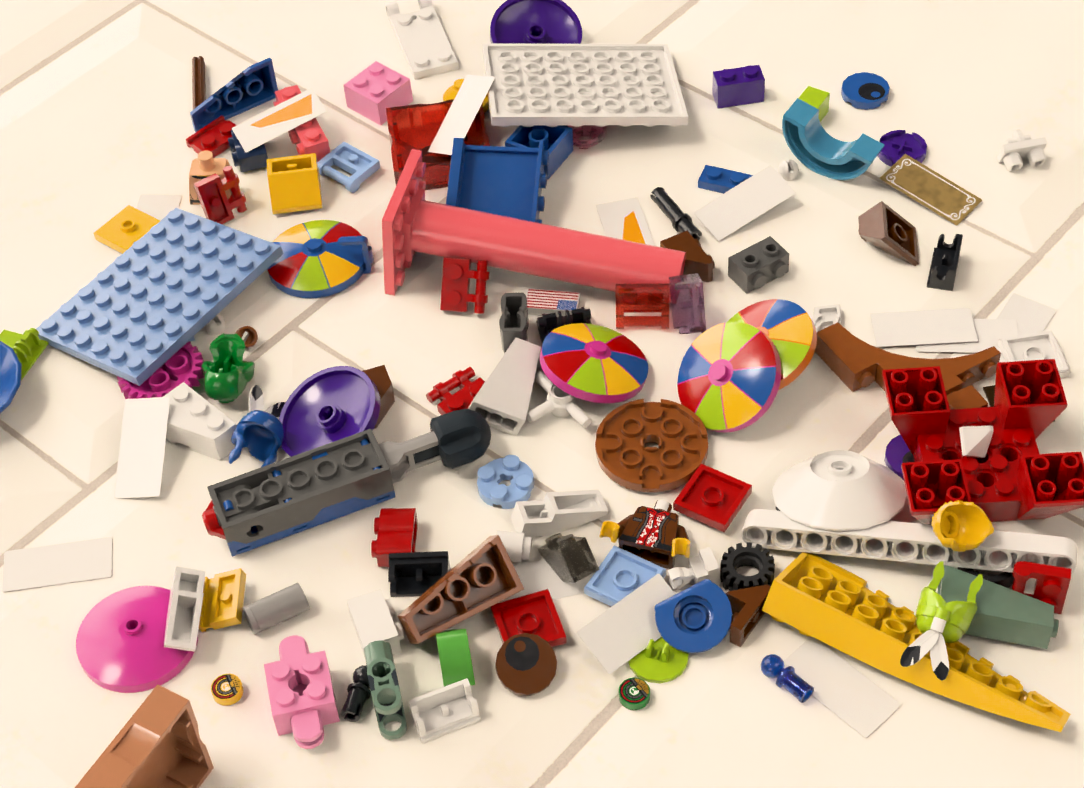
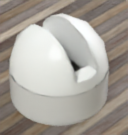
M792 159L784 160L779 165L778 173L785 181L795 180L798 177V164Z
M220 313L205 325V330L210 335H219L226 329L225 319Z

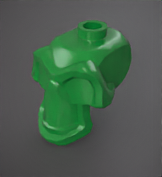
M223 333L210 344L209 349L212 353L213 361L203 362L202 369L205 373V391L207 396L213 400H218L220 403H231L242 394L247 383L252 380L255 363L243 361L245 343L238 334Z

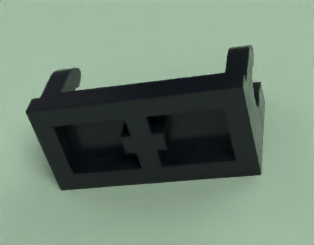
M944 234L939 236L937 248L934 247L927 288L953 291L963 234H955L952 244L944 242Z
M448 551L389 553L388 582H390V596L414 597L425 593L451 570Z

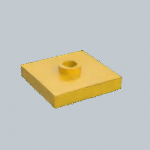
M128 205L93 234L96 240L123 254L134 242L158 224L160 220Z

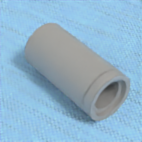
M297 582L242 607L249 627L255 635L310 610L303 589Z

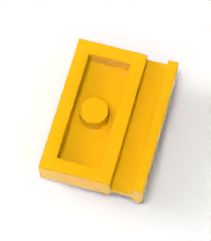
M241 568L215 574L214 578L209 579L207 576L205 577L199 629L202 633L206 632L208 628L216 630L241 624L246 584V573Z

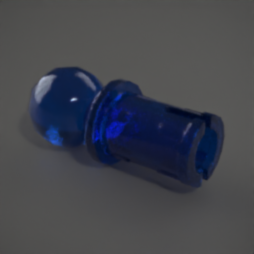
M769 654L762 659L760 663L762 673L768 678H777V687H784L800 703L806 702L811 697L814 687L795 673L794 667L788 666L785 668L784 661L780 656Z

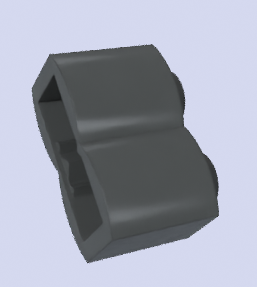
M524 292L504 293L501 298L502 315L499 320L504 353L516 337L528 341L529 318L527 298Z

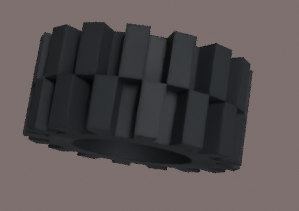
M747 542L746 547H743L742 543L736 544V550L732 546L729 547L728 553L724 552L721 560L720 580L723 582V588L733 591L762 585L771 586L775 572L773 555L769 556L770 551L768 549L762 551V545L757 544L753 548L752 542ZM742 566H752L758 569L759 573L753 576H744L737 573L736 569Z

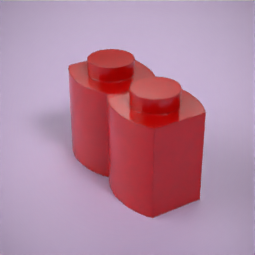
M381 508L380 516L375 517L374 533L377 535V540H372L371 555L372 558H377L378 567H389V553L415 552L418 529L416 508Z

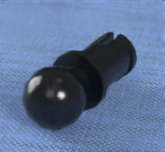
M361 665L355 669L353 673L354 683L348 685L347 699L340 712L341 717L344 716V719L350 722L359 721L366 700L371 697L366 665Z

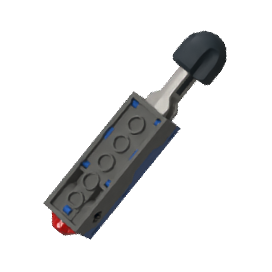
M462 409L432 418L430 422L431 432L401 443L386 441L378 444L372 430L368 429L207 486L211 502L201 516L208 535L225 539L233 557L395 498L393 484L402 481L407 472L439 460L442 461L445 467L454 469L477 460L484 455L490 445V426L479 412Z

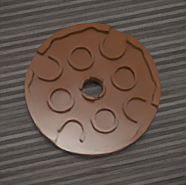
M638 399L617 407L602 420L596 432V458L603 472L611 480L627 489L640 492L674 490L686 484L701 463L705 464L708 455V434L701 419L687 407L666 399H661V402H644V399ZM648 442H649V443H655V442H656V443H658L659 445H658V448H657V447H646V448H645V444L648 443Z

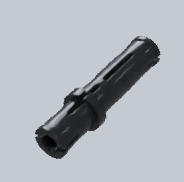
M663 187L655 188L651 192L650 198L670 219L672 227L681 233L688 230L692 237L699 241L701 239L699 236H702V232L693 224L690 215L680 209Z

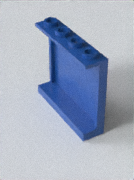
M454 138L446 205L542 223V219H539L540 211L544 212L545 197L541 196L542 188L546 189L547 173H544V166L549 165V151L545 150L544 142L539 141V148L465 145L464 138Z

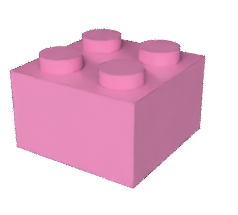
M377 61L343 85L347 107L380 126L413 101L410 79Z

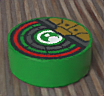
M628 678L619 686V701L625 708L639 710L649 703L650 688L643 679Z

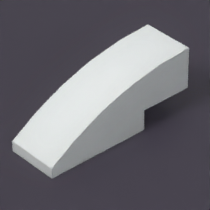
M599 489L546 492L543 500L516 502L511 519L516 532L525 533L527 537H539L566 531L592 522L607 515L608 509Z
M176 566L170 591L164 647L195 652L206 571Z

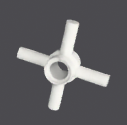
M536 371L534 380L548 392L547 401L528 411L527 420L532 423L551 412L557 417L571 415L584 428L588 427L592 420L576 405L577 398L559 389L542 371Z

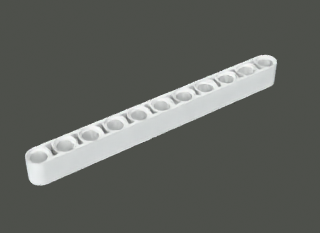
M754 509L749 512L741 535L742 540L746 544L747 542H752V547H756L759 544L765 549L937 565L940 561H944V565L951 567L1013 572L1015 563L1026 561L1072 569V575L1077 565V545L1067 537L994 531L978 548L966 550L965 552H956L952 548L944 547L935 532H933L932 525L888 521L865 530L836 532L810 528L789 519L782 511Z

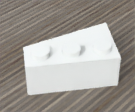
M183 382L163 396L170 397L166 438L169 443L175 445L180 443L189 446L191 451L219 461L228 456L235 448L231 437L236 429V423Z

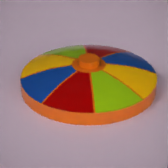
M783 299L764 300L742 309L727 321L749 324L765 333L772 340L781 361V381L778 390L793 382L806 369L814 355L817 344L816 327L808 313L794 302Z

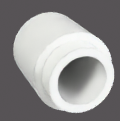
M496 531V535L500 536L512 562L522 563V560H530L532 537L525 536V533Z

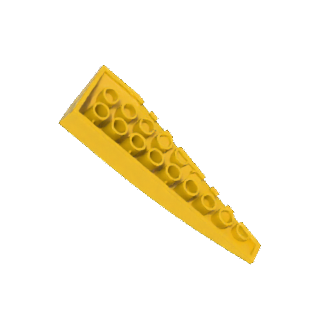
M802 552L773 580L762 609L763 612L769 614L778 622H785L795 627L801 634L814 637L874 668L963 704L1058 732H1062L1071 715L1038 692L1030 691L1027 693L1024 691L1020 683L1021 681L1013 676H1001L992 670L994 664L984 657L978 661L968 654L970 648L959 641L945 643L949 660V672L943 681L939 680L933 672L930 651L916 664L908 667L901 666L900 659L903 652L922 635L917 628L914 612L905 606L901 608L895 607L888 602L890 596L881 590H877L876 593L865 587L867 581L813 553Z

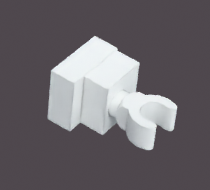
M710 547L699 550L698 556L688 558L689 568L675 567L668 570L670 575L669 582L673 590L682 588L690 583L692 579L695 584L704 579H709L712 583L718 586L721 585L720 568Z

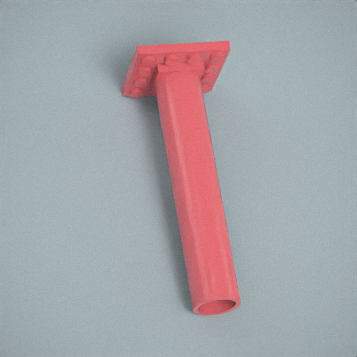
M411 150L382 218L385 294L395 296L398 286H402L404 283L405 269L410 268L415 252L440 257L471 259V263L477 264L478 260L488 261L489 267L676 304L684 273L686 252L426 201V181H422L426 163L422 162V151Z

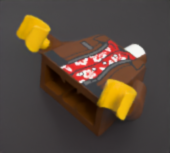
M657 500L654 508L640 506L634 514L627 516L618 523L612 521H604L602 523L600 538L609 537L613 543H616L618 539L619 548L666 569L674 568L677 554L685 555V558L690 556L691 543L686 529L679 525V516L676 513H671L672 505L666 500Z

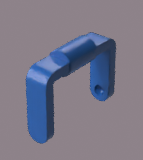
M365 236L340 237L338 244L341 246H363L362 255L363 261L366 264L363 274L370 273L374 258L368 238Z

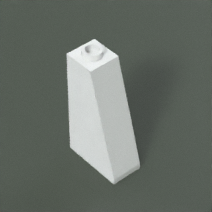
M516 337L480 388L468 409L479 412L487 420L490 427L516 436L526 421L541 346Z

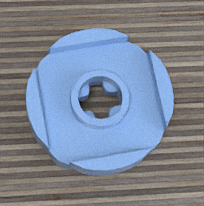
M507 455L504 458L495 459L480 467L477 472L479 496L487 505L492 507L495 504L501 505L502 509H512L515 507L516 502L528 501L531 496L530 492L534 489V476L531 468L526 463L520 461L516 455ZM504 480L510 481L509 486H506L505 484L499 485V483H501V481Z

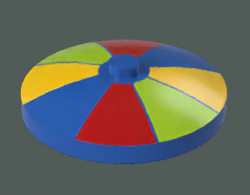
M314 220L295 225L281 233L272 242L280 245L284 254L267 268L269 278L279 290L299 298H321L339 293L350 287L362 276L366 264L363 261L362 245L341 246L338 244V239L340 237L362 235L352 226L334 220Z

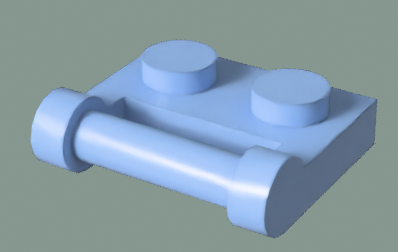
M342 142L318 161V168L321 176L326 175L343 184L345 189L354 193L359 189L363 181L380 168V162L378 159L352 145ZM335 165L352 174V176L348 177L331 166Z

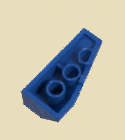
M269 57L247 67L192 110L190 116L194 131H199L221 115L227 120L275 99V91H278L272 59Z

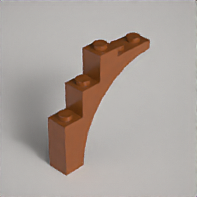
M838 322L817 332L815 353L852 392L862 387H868L874 381L885 391L882 370L940 366L946 395H949L984 378L993 376L996 373L997 362L1000 361L1001 352L994 346L975 354L956 358L926 359L903 356L887 352L864 342L851 334Z

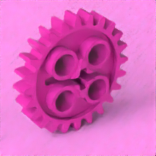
M188 341L140 386L117 376L118 385L125 399L163 397L183 382L190 388L192 386H200L199 379L205 377L202 369L204 360L197 346L192 347L191 342Z

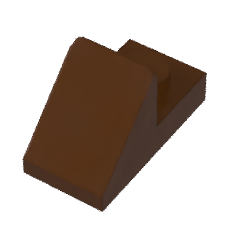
M762 585L725 593L730 601L733 614L730 625V642L741 647L765 614L762 609L771 586Z

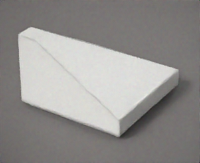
M993 426L959 427L962 455L981 459L985 458L994 432Z

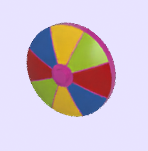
M726 322L713 326L695 339L682 359L677 380L681 405L693 411L701 419L705 428L709 430L728 433L744 429L755 423L766 413L777 395L781 381L780 356L772 340L765 333L749 324Z
M575 323L558 327L546 336L540 351V365L548 379L562 391L589 402L618 403L629 400L642 390L648 375L647 359L641 349L621 333L599 325Z

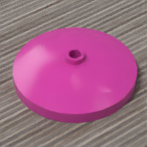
M157 586L126 588L104 598L89 611L77 633L76 653L85 674L94 683L104 689L119 693L143 692L155 688L157 684L162 685L168 682L185 668L194 652L164 647L171 590Z

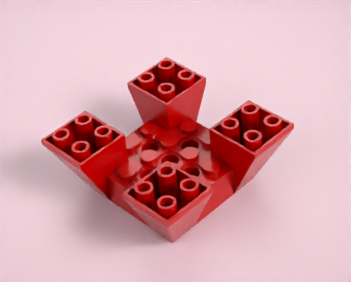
M1055 359L997 362L994 407L949 408L940 366L882 370L891 420L915 462L901 464L911 516L924 524L932 525L934 513L945 502L949 503L950 501L958 500L974 502L975 505L985 512L991 522L1046 519L1084 507V460L1082 453L1039 454L1036 438L1068 405ZM993 426L994 432L985 458L981 459L962 455L959 427Z

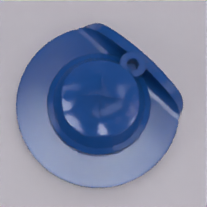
M704 579L655 605V620L660 635L670 646L686 653H701L717 646L726 637L732 622V609L727 595L709 579Z

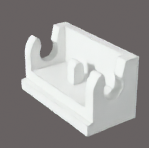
M467 678L408 700L411 717L422 744L481 722L476 698L472 696L471 686Z

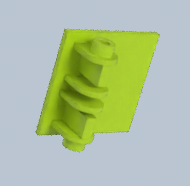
M35 328L27 329L23 334L4 329L0 334V341L15 351L22 365L21 381L49 344L47 341L39 339V332Z

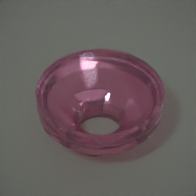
M565 125L572 128L573 146L579 147V149H589V147L599 144L606 136L607 126L582 125L580 127ZM584 136L591 138L589 140H579V138Z

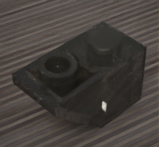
M561 533L548 537L545 540L546 544L537 548L540 555L563 582L575 583L599 570L586 537H576L573 534L562 536Z

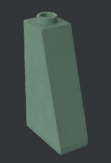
M944 565V577L938 585L937 593L944 598L946 603L950 601H967L970 584L977 576ZM983 579V584L976 594L977 612L965 634L1047 649L1050 638H1056L1059 627V619H1054V606Z

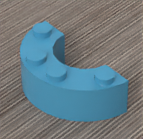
M797 98L785 112L782 119V131L785 141L795 157L810 170L831 179L848 180L862 175L882 151L884 144L864 133L852 142H843L833 138L821 126L818 117L819 109Z

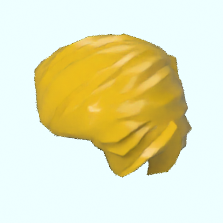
M961 500L945 502L932 517L931 523L936 537H938L944 547L952 548L956 552H965L966 550L978 548L989 535L994 533L991 521L985 512L975 505L974 502H963Z

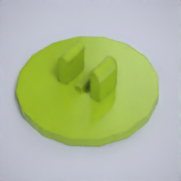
M660 637L655 642L653 639H650L647 648L630 659L628 663L630 669L638 678L650 683L661 684L673 681L683 673L688 664L689 653L673 648Z

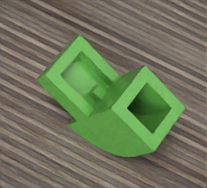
M454 629L436 633L444 687L466 678L470 686L475 685L466 629Z

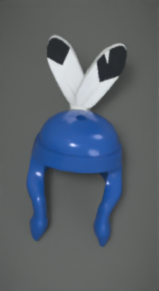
M255 385L249 393V413L239 421L231 437L235 448L230 452L229 464H232L240 457L241 450L245 447L248 448L254 458L264 462L261 467L277 461V451L282 445L284 438L283 424L279 421V417L285 402H278L264 411L263 392L258 385Z

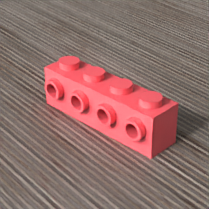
M294 85L275 91L276 102H273V105L276 106L300 94L299 87ZM316 118L288 131L292 144H296L298 155L316 153L318 162L330 153L328 139Z

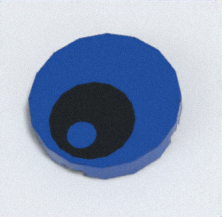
M868 72L855 73L843 81L841 96L846 103L847 101L852 103V107L857 109H875L882 102L888 100L890 87L882 76Z

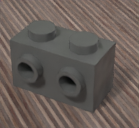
M769 236L728 257V277L748 294L788 273L790 253Z

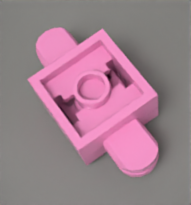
M293 635L286 637L280 642V661L264 664L271 712L278 736L293 733L294 739L300 748L313 749L324 740L323 726L340 722L325 650L310 653L305 639L301 636Z

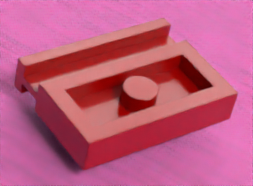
M221 115L186 138L187 147H192L197 154L205 150L210 151L213 154V158L230 148L228 138L232 137L231 130L237 125L230 120L226 121L224 116Z

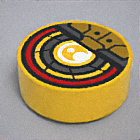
M223 674L212 682L211 692L215 702L228 706L235 704L241 699L243 686L238 676Z

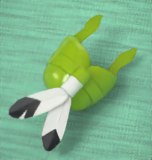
M940 561L936 565L932 581L927 587L922 589L916 609V625L922 635L906 648L900 659L901 666H912L930 651L933 672L941 681L946 679L949 672V660L945 643L957 642L967 632L978 608L976 594L983 584V576L979 574L970 584L967 601H950L946 603L944 598L935 592L941 579L944 577V561Z

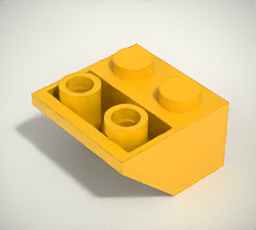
M316 153L267 159V177L273 214L322 208L320 173Z

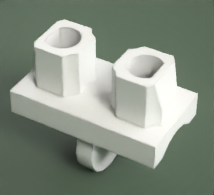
M1018 129L1013 131L1012 138L1005 140L1006 144L1001 146V153L996 156L998 163L1004 162L1009 172L1021 169L1023 166L1022 159L1028 158L1031 167L1042 166L1046 160L1044 149L1048 143L1046 137L1032 139L1031 135L1024 136L1023 132Z

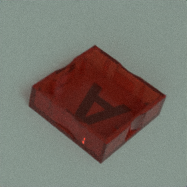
M454 99L433 104H413L386 108L396 185L411 150L415 149L422 151V162L426 163L425 173L422 181H426L425 190L448 187L452 155L428 152ZM481 104L464 138L465 145L490 146L489 137L486 133L483 104Z

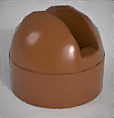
M244 326L239 328L235 334L242 338L245 331L248 333L243 340L245 348L256 344L258 335L253 327Z

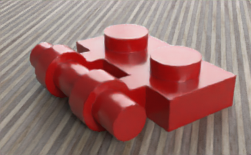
M232 166L223 168L225 176L222 180L215 173L194 183L206 219L220 224L234 219L233 209L236 208L239 213L247 210L245 194L240 190L238 185L240 180L237 173H234ZM228 189H230L231 196L229 199L227 198V195L225 193V191Z
M443 258L440 310L468 312V302L475 303L474 313L484 314L485 303H488V295H486V282L490 276V272L487 271L488 261L478 260L477 270H471V259ZM470 278L476 279L475 294L469 293Z
M468 367L463 371L458 370L452 374V378L446 382H439L434 385L433 390L426 394V398L430 403L438 399L442 401L437 404L438 412L441 415L456 410L468 409L485 381L481 377L473 382L469 381V379L475 376V372L471 367ZM457 387L461 389L453 395L450 393V391Z

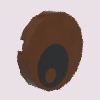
M528 633L514 635L505 641L497 652L496 674L504 688L513 694L521 696L535 695L548 688L556 675L557 659L555 651L548 641L538 635Z

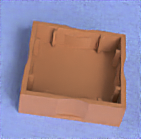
M157 684L75 788H199L214 767L207 747L200 738L198 722L190 700Z

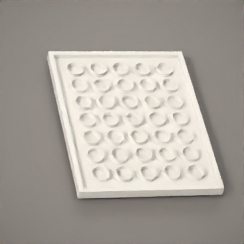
M482 43L485 76L495 77L487 93L492 125L507 127L509 125H522L524 127H532L534 125H546L549 127H556L558 125H571L573 127H580L582 125H595L598 127L607 125H620L623 127L631 125H644L647 127L668 125L676 127L688 124V113L668 44Z

